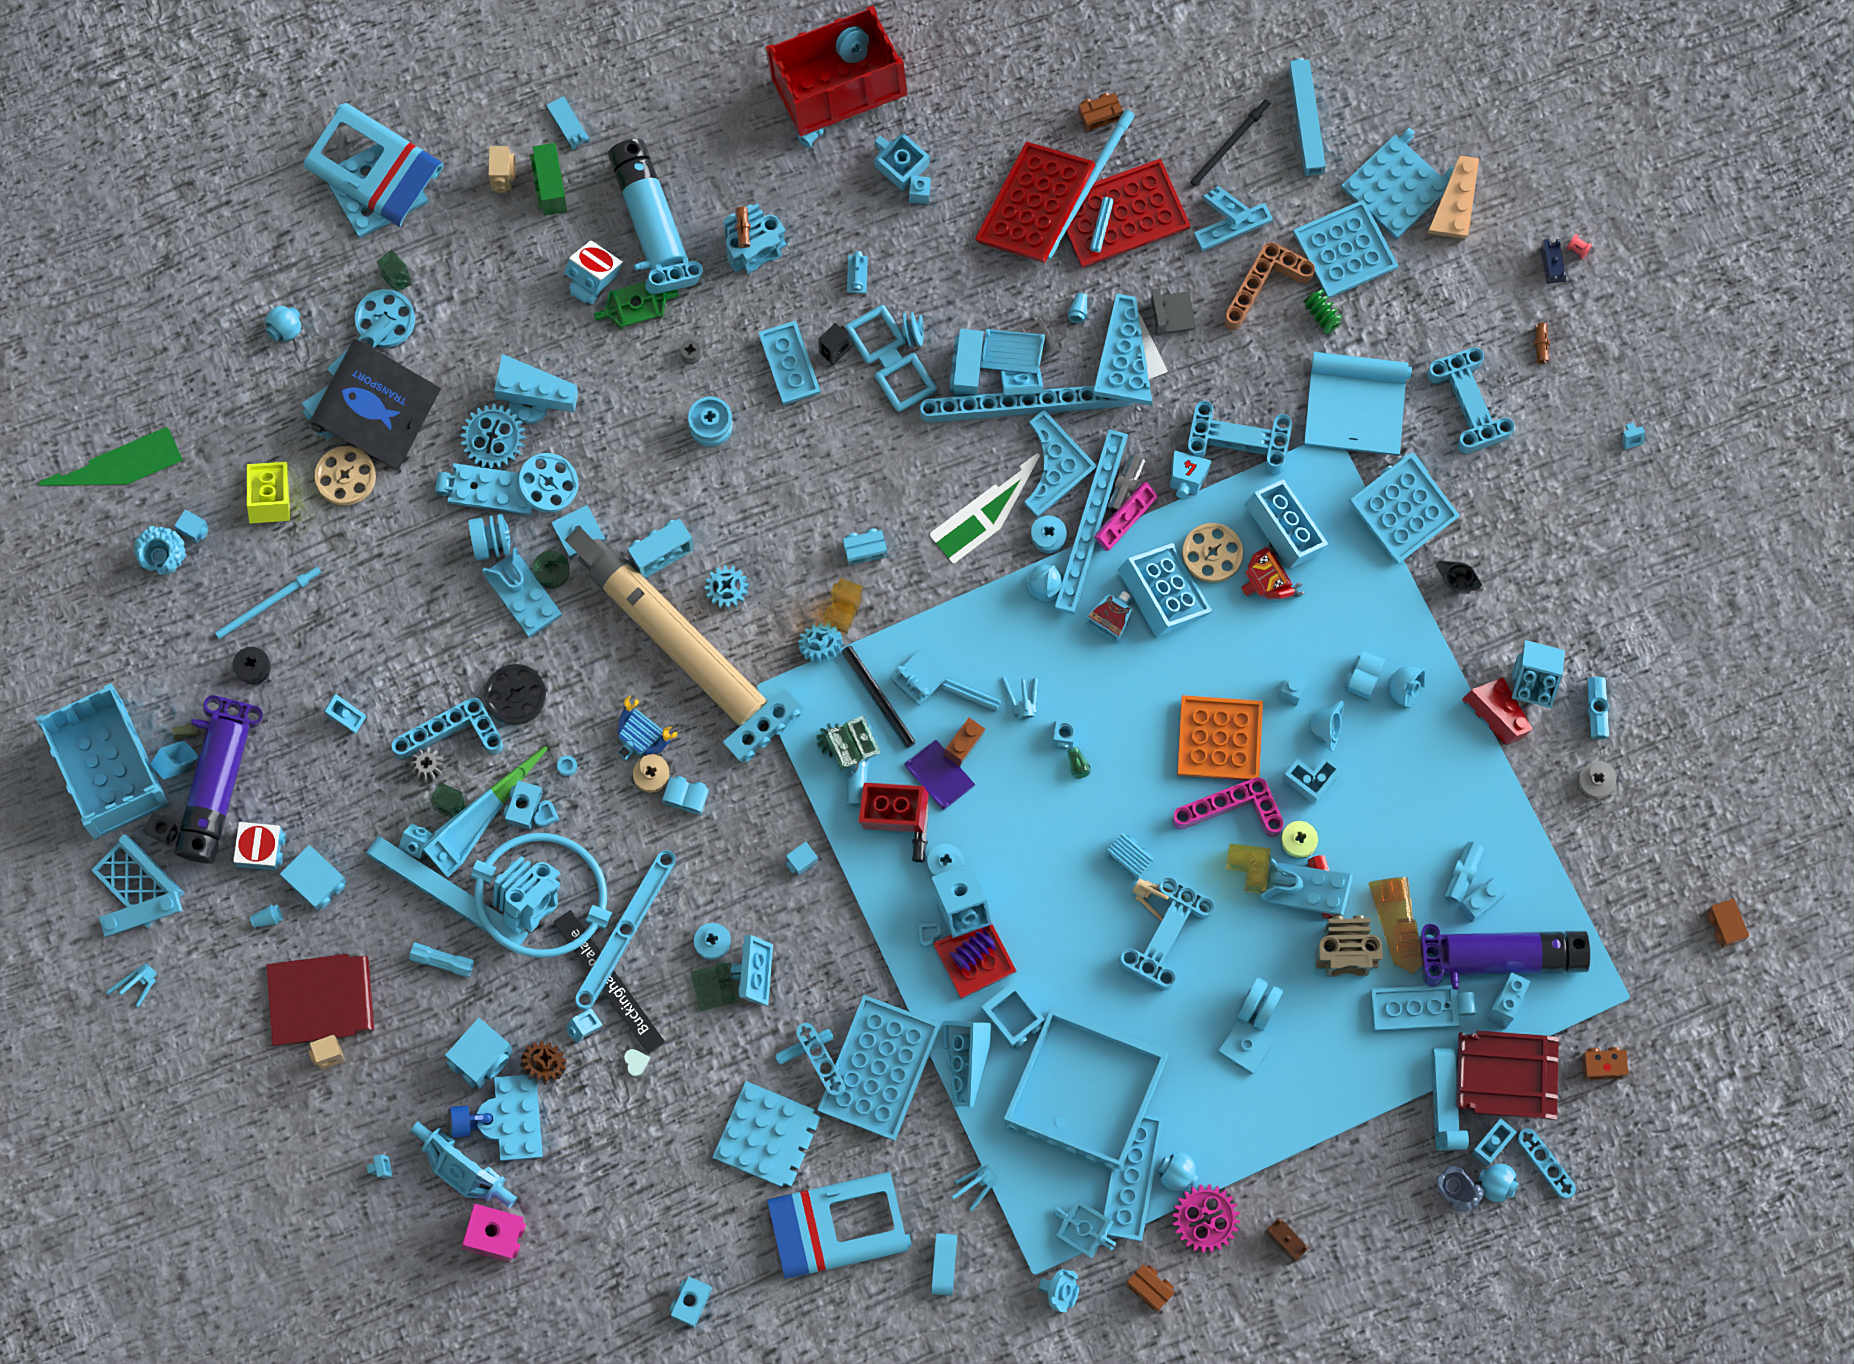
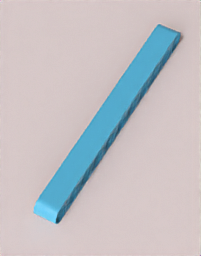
M1094 385L1043 390L1044 393L1017 395L996 393L927 399L920 405V417L924 422L932 423L1039 414L1043 410L1047 413L1127 407L1132 405L1133 402L1094 396ZM1089 395L1092 399L1086 401L1082 397ZM1070 397L1072 401L1065 402L1063 401V398ZM1048 398L1052 400V403L1046 404L1042 400ZM1030 400L1033 404L1027 406L1023 401ZM1011 402L1013 406L1005 407L1003 403ZM986 403H990L993 405V407L991 409H986L983 405ZM965 405H971L973 409L965 410L963 407ZM949 406L952 407L954 410L952 412H946L944 408ZM926 408H931L934 410V412L931 414H927L924 412V410Z

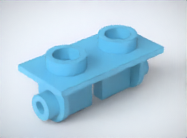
M860 251L854 252L852 256L848 255L847 293H867L868 256H863Z

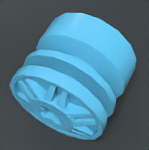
M503 514L497 515L499 524H494L493 516H489L488 526H485L482 518L468 520L476 561L489 559V549H494L495 555L500 557V547H503L505 556L510 555V534Z

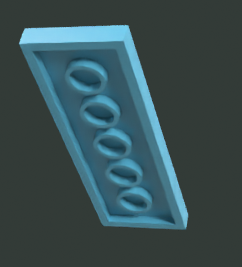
M1144 1114L1122 1170L1116 1168L1115 1171H1111L1104 1216L1114 1221L1109 1229L1107 1236L1142 1242L1164 1121L1163 1117Z

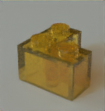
M840 578L838 584H833L830 593L832 594L831 600L833 602L831 607L826 608L823 618H825V626L830 623L831 628L836 626L838 631L848 634L863 599V586Z
M1229 843L1225 869L1246 871L1245 892L1264 893L1266 891L1270 848Z

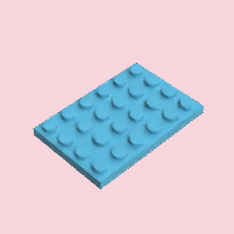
M863 994L835 1065L845 1083V1092L841 1096L834 1097L825 1090L817 1111L896 1141L941 1024ZM835 1073L830 1078V1081L833 1085V1087L830 1088V1090L834 1089L837 1092L840 1090L839 1086L841 1085V1083L837 1084L833 1078L837 1076V1074Z

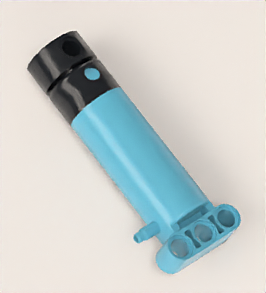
M635 138L614 145L608 151V157L646 261L634 264V270L650 269L651 272L645 282V288L652 294L696 285L701 277L703 268L698 262H689L645 142L642 139Z

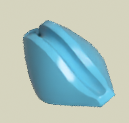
M1338 701L1332 707H1321L1320 711L1311 720L1312 732L1317 739L1327 744L1330 751H1334L1339 738L1344 708L1343 701Z

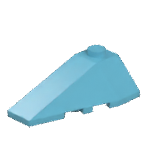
M944 1021L943 1045L948 1051L949 1060H947V1066L951 1067L953 1076L951 1086L955 1106H974L990 1046L991 1023Z

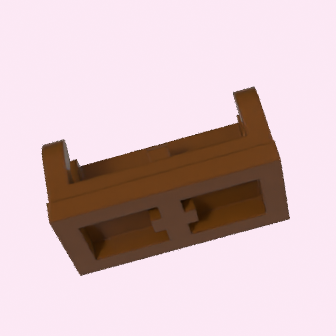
M1280 1217L1265 1231L1268 1237L1294 1263L1309 1249Z

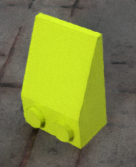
M287 462L247 464V510L249 523L290 521Z

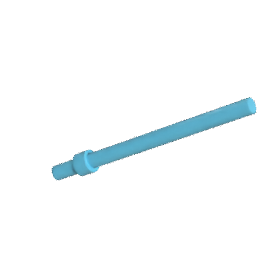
M317 566L306 574H300L296 577L295 581L219 629L215 634L221 639L297 588H303L309 584L308 581L322 572Z

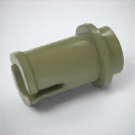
M191 722L189 725L172 727L174 740L191 736L196 738L199 735V728L191 725Z

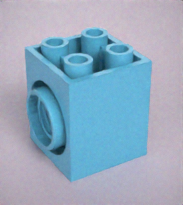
M1525 640L1521 654L1517 655L1511 681H1514L1512 698L1552 709L1563 675L1565 650Z
M970 863L931 877L936 901L953 938L992 924L987 899Z
M478 1018L445 1056L448 1060L446 1062L449 1065L448 1067L455 1074L461 1073L464 1081L470 1087L474 1088L476 1086L478 1089H481L489 1079L494 1078L503 1069L513 1050L505 1039Z

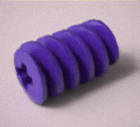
M981 928L982 933L979 931L975 932L976 938L972 936L968 938L969 943L962 942L963 949L957 946L955 949L956 953H949L954 963L961 970L965 968L970 971L969 963L976 966L975 958L982 961V953L989 956V947L994 951L996 950L994 941L983 928Z

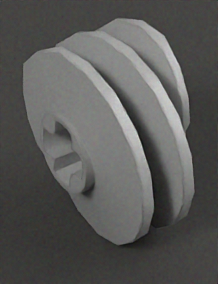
M1605 762L1586 765L1578 777V786L1581 792L1592 799H1602L1608 796L1616 785L1615 771ZM1597 778H1599V779L1601 780L1600 782H1597V783L1594 782V779H1597Z

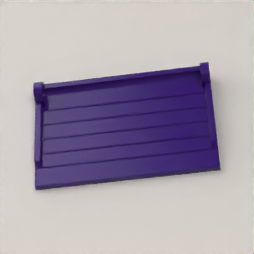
M934 740L913 758L906 761L904 765L920 784L925 787L940 807L945 810L974 787L975 783L961 767L943 755L945 749L937 740Z

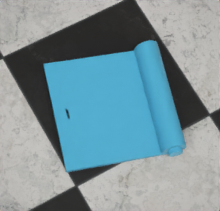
M1313 352L1304 445L1400 456L1406 380L1411 378L1412 367H1408L1409 364L1407 362Z

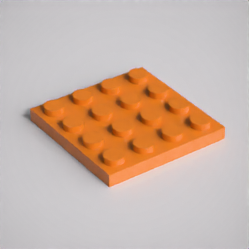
M1182 695L1177 776L1244 781L1259 777L1263 701Z

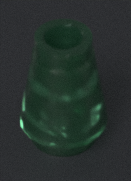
M1073 747L1069 749L1067 753L1072 775L1076 779L1088 776L1091 773V766L1079 748Z

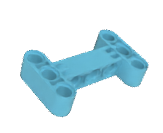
M1476 347L1435 360L1431 363L1427 373L1430 382L1437 384L1449 380L1470 428L1461 434L1457 444L1459 451L1464 454H1469L1508 440L1515 427L1511 419L1501 418L1493 421L1472 374L1473 371L1480 368L1484 359L1483 351ZM1469 357H1476L1478 361L1473 362ZM1457 363L1460 368H1454L1451 364ZM1438 369L1442 374L1437 375L1433 370ZM1504 426L1509 431L1503 432L1501 431L1500 427ZM1487 433L1490 435V438L1486 439L1481 434ZM1468 439L1472 444L1466 445L1463 440Z
M1201 401L1196 405L1188 442V454L1204 458L1207 445L1267 455L1266 466L1271 474H1279L1283 471L1292 428V420L1288 415H1278L1274 420L1273 429L1269 430L1212 420L1213 406L1210 402ZM1201 411H1207L1208 414H1207V415H1202V414H1200V412H1201ZM1285 424L1287 427L1280 428L1278 425ZM1197 429H1204L1205 432H1203V433H1198V432H1196V430H1197ZM1276 442H1281V443H1283L1284 445H1283V446H1276L1275 443H1276ZM1193 447H1200L1201 450H1200V451H1194L1192 448H1193ZM1278 460L1280 464L1275 465L1271 461Z
M1171 877L1164 878L1158 886V891L1169 897L1167 901L1171 902V905L1145 953L1142 954L1135 949L1129 948L1124 950L1119 958V964L1123 969L1162 990L1170 989L1175 983V973L1162 964L1187 917L1191 913L1198 918L1206 919L1215 908L1213 900ZM1167 883L1172 885L1173 891L1169 893L1164 891L1163 885ZM1184 893L1189 894L1191 902H1184L1181 899V895ZM1202 903L1207 904L1209 912H1202L1199 905ZM1128 954L1132 955L1134 957V963H1126L1124 960V956ZM1150 965L1153 972L1151 974L1144 973L1142 966ZM1161 975H1168L1171 983L1164 984L1160 979Z

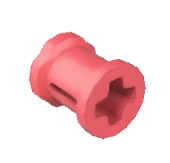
M1575 234L1566 249L1573 250L1580 255L1581 259H1584L1592 244L1585 243Z

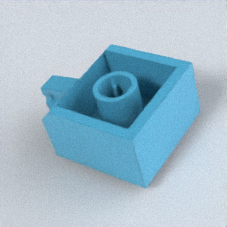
M903 133L894 141L890 140L888 142L882 136H879L874 141V145L879 149V155L874 159V167L902 192L910 185L911 175L919 176L930 164V156Z

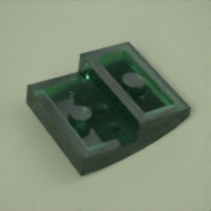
M864 716L848 721L844 725L824 733L840 770L881 753Z

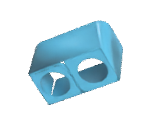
M179 742L160 748L150 765L160 777L166 779L186 773L198 759V755L186 742Z

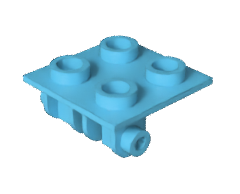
M919 650L902 667L899 666L895 670L896 673L891 677L919 705L948 678Z

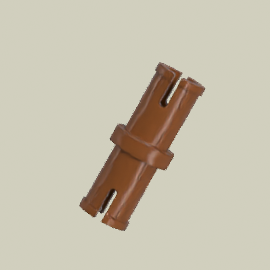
M737 207L735 209L737 219L735 231L738 233V247L748 248L751 246L749 236L751 224L748 223V208Z
M1544 322L1535 324L1536 340L1534 341V346L1536 347V362L1538 364L1549 363L1548 346H1550V340L1548 339L1547 332L1548 324Z

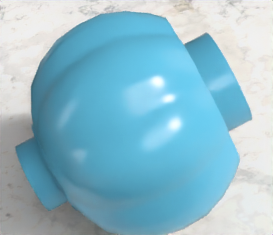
M274 307L267 313L265 318L266 333L274 341L278 339L282 342L293 340L301 330L300 313L294 307Z
M1183 1152L1173 1153L1170 1157L1165 1156L1158 1168V1171L1161 1172L1160 1179L1162 1184L1171 1191L1178 1192L1188 1186L1193 1187L1198 1179V1176L1195 1174L1196 1166L1193 1159Z
M1494 1164L1487 1170L1483 1169L1478 1178L1481 1181V1188L1484 1189V1196L1492 1202H1503L1508 1197L1513 1198L1519 1185L1515 1181L1516 1173L1506 1164Z

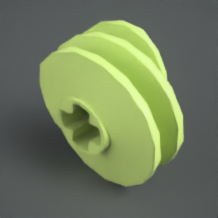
M1292 822L1285 827L1281 835L1282 847L1288 855L1295 858L1308 857L1314 853L1317 847V832L1307 822ZM1297 836H1300V839H1304L1302 843H1299V840L1296 841Z

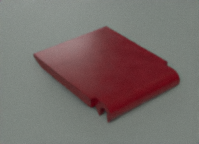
M349 954L266 964L272 1046L314 1042L334 1035L336 1039L354 1037L356 1032L363 1033V1030L374 1031L368 956L350 957Z
M1478 1030L1476 1034L1471 1033L1469 1035L1459 1032L1456 1108L1473 1110V1114L1557 1120L1559 1038L1546 1035Z

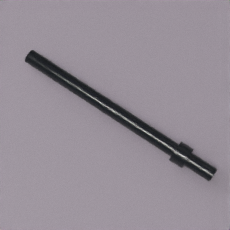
M1264 99L1256 109L1254 108L1248 114L1249 117L1193 177L1190 181L1193 186L1196 187L1248 128L1262 117V113L1270 105L1267 99Z

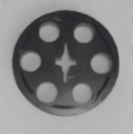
M510 664L499 668L490 676L485 686L484 696L488 710L497 720L509 725H521L533 720L542 711L546 701V689L542 678L535 670L521 664ZM520 672H527L529 678L526 681L518 680L517 676ZM502 674L509 677L508 682L505 684H500L497 681L498 677ZM539 687L541 689L540 695L532 696L530 694L531 688ZM512 691H515V692L520 691V692L518 693V694H519V698H516V697L510 698V697L512 696V693H511V692H512ZM492 693H499L501 695L498 702H491L489 700ZM525 705H531L533 712L526 715L522 712V708ZM511 708L513 715L509 718L503 717V709Z

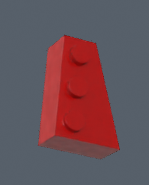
M1503 677L1472 689L1461 699L1465 704L1468 702L1476 711L1475 714L1479 718L1482 717L1490 725L1489 728L1506 745L1523 739L1533 730L1518 702L1512 698V692Z

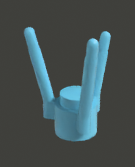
M1002 677L1014 709V715H1018L1019 719L1034 717V713L1037 712L1038 679L1034 678L1032 702L1027 700L1025 679H1021L1023 701H1019L1017 706L1006 678Z
M144 963L133 973L107 990L106 994L112 993L129 980L131 981L119 991V995L126 992L137 981L143 985L147 982L148 984L136 1003V1007H139L151 986L156 982L154 977L157 973L148 964Z
M988 1165L980 1166L977 1170L957 1179L955 1184H959L974 1176L976 1178L952 1195L951 1199L957 1198L978 1182L982 1186L986 1184V1187L969 1208L970 1211H973L989 1189L995 1185L993 1180L997 1176Z

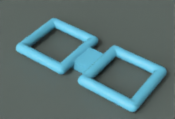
M880 305L845 325L850 339L864 361L870 364L878 359L884 369L875 373V378L897 412L903 411L937 391L936 385L915 353H910L903 358L899 354L897 348L904 345L906 339L884 305ZM881 314L897 340L869 354L854 329ZM912 362L927 388L900 403L884 377Z

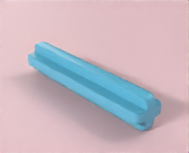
M1104 197L1102 200L1090 250L1099 253L1101 251L1113 205L1112 198Z
M946 679L943 684V690L994 711L999 709L1001 701L950 679Z
M830 1029L818 1033L823 1044L833 1039ZM811 1037L807 1038L809 1043L817 1040V1038L814 1040ZM801 1042L775 1054V1058L778 1064L781 1065L806 1053ZM819 1045L813 1046L811 1050L818 1047Z

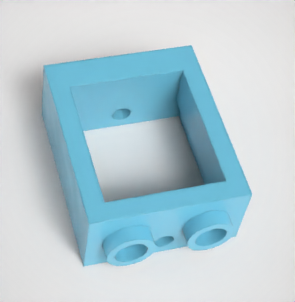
M1511 972L1503 983L1488 1020L1507 1028L1515 1018L1531 981Z
M1014 981L981 1006L982 1013L1012 1049L1015 1046L1019 1048L1025 1044L1030 1034L1036 1035L1039 1033L1045 1023L1044 1017ZM1016 994L1036 1020L1013 1038L993 1011Z

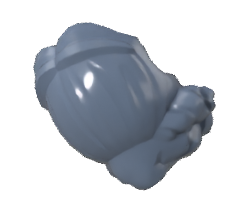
M1450 1166L1437 1176L1438 1191L1448 1202L1453 1204V1210L1462 1212L1478 1207V1202H1480L1484 1195V1189L1480 1188L1479 1185H1474L1463 1169Z

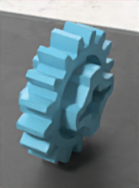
M724 565L723 570L717 567V573L710 572L711 579H706L708 586H705V591L709 592L707 598H713L712 605L719 603L720 609L723 605H726L727 610H730V605L732 604L737 608L738 601L744 602L742 596H748V591L744 590L749 588V584L744 583L747 581V577H741V570L735 572V566H732L730 570H727L726 565ZM737 582L740 583V591L735 587ZM714 584L718 587L716 593L713 590ZM730 585V588H731V589H728V588H726L725 590L723 589V586L728 587V586Z
M820 623L819 627L813 624L811 630L805 629L806 634H800L801 640H798L800 652L804 654L805 659L810 658L811 662H814L816 659H818L819 663H822L823 659L830 661V656L836 657V651L841 652L840 646L843 645L841 632L837 630L836 626L831 628L830 623L826 626Z

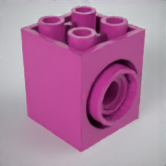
M474 1204L461 1250L510 1263L512 1258L516 1259L520 1244L517 1243V1240L522 1238L526 1223H522L524 1217ZM486 1229H492V1230H494L495 1236H494V1237H489V1236H487V1235L485 1234V1230H486Z

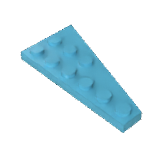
M1116 294L1095 383L1094 396L1152 406L1153 401L1150 392L1136 297Z

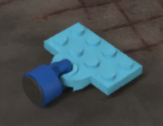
M529 1075L494 1077L495 1098L483 1103L477 1114H469L468 1105L451 1106L448 1109L449 1136L452 1138L470 1137L471 1130H479L483 1137L499 1141L500 1161L542 1158L538 1093L535 1078L529 1080Z

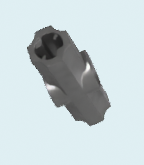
M1129 455L1122 473L1117 478L1113 495L1107 507L1111 513H1115L1136 490L1139 475L1145 464V460L1137 455Z

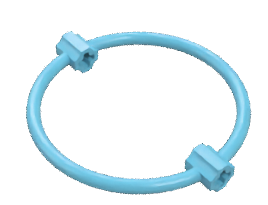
M531 833L515 837L500 845L485 862L477 860L470 878L476 880L475 904L485 929L502 946L524 956L548 958L571 952L583 945L595 933L597 928L605 930L612 912L606 910L607 887L603 873L595 859L579 844L559 835ZM533 841L557 843L576 852L592 869L598 884L599 903L598 907L592 905L586 923L590 924V926L574 941L553 949L526 948L505 938L491 923L483 901L484 883L490 885L497 868L492 866L503 853L517 845Z

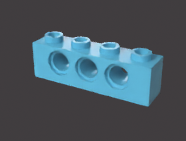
M783 688L748 721L725 739L723 743L741 763L744 761L748 762L755 756V752L760 747L764 748L770 743L771 737L783 732L788 722L795 721L801 715L803 709L788 691ZM783 709L784 715L776 718V711ZM763 723H769V728L766 731H760V726ZM747 737H754L752 744L745 745L744 742Z

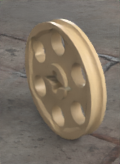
M341 446L328 451L321 457L315 469V482L319 492L326 500L336 505L348 506L361 502L371 493L376 481V472L370 457L362 450L350 446ZM354 453L356 459L353 462H347L345 460L347 454ZM331 458L337 461L336 465L332 468L326 466L327 460ZM362 466L370 467V472L366 475L360 474L359 470ZM349 472V474H348V475H349V478H348V479H347V478H343V479H342V475H341V474H342V473L347 474V473ZM329 477L332 481L328 486H323L320 483L322 478ZM356 485H364L365 490L362 493H356L354 491ZM344 490L346 492L345 497L337 499L335 497L336 491Z
M1206 523L1194 528L1188 534L1183 545L1182 558L1189 572L1195 578L1208 583H1218L1229 579L1237 572L1243 558V547L1237 534L1229 527L1218 523ZM1220 530L1223 533V537L1215 539L1212 536V532ZM1194 535H1201L1204 541L1201 544H1196L1193 541ZM1233 543L1237 546L1238 550L1230 553L1227 551L1226 546ZM1209 549H1210L1211 551H1213L1214 549H1215V550L1217 549L1216 556H1215V555H1211V556L1208 557V555H1209ZM1196 553L1199 556V560L1197 562H1190L1188 555ZM1222 563H1231L1232 570L1224 571L1221 567ZM1206 566L1211 567L1213 574L1206 576L1202 573V569Z

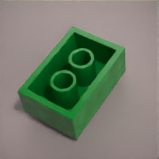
M556 143L532 146L533 154H530L539 209H543L544 216L567 212Z

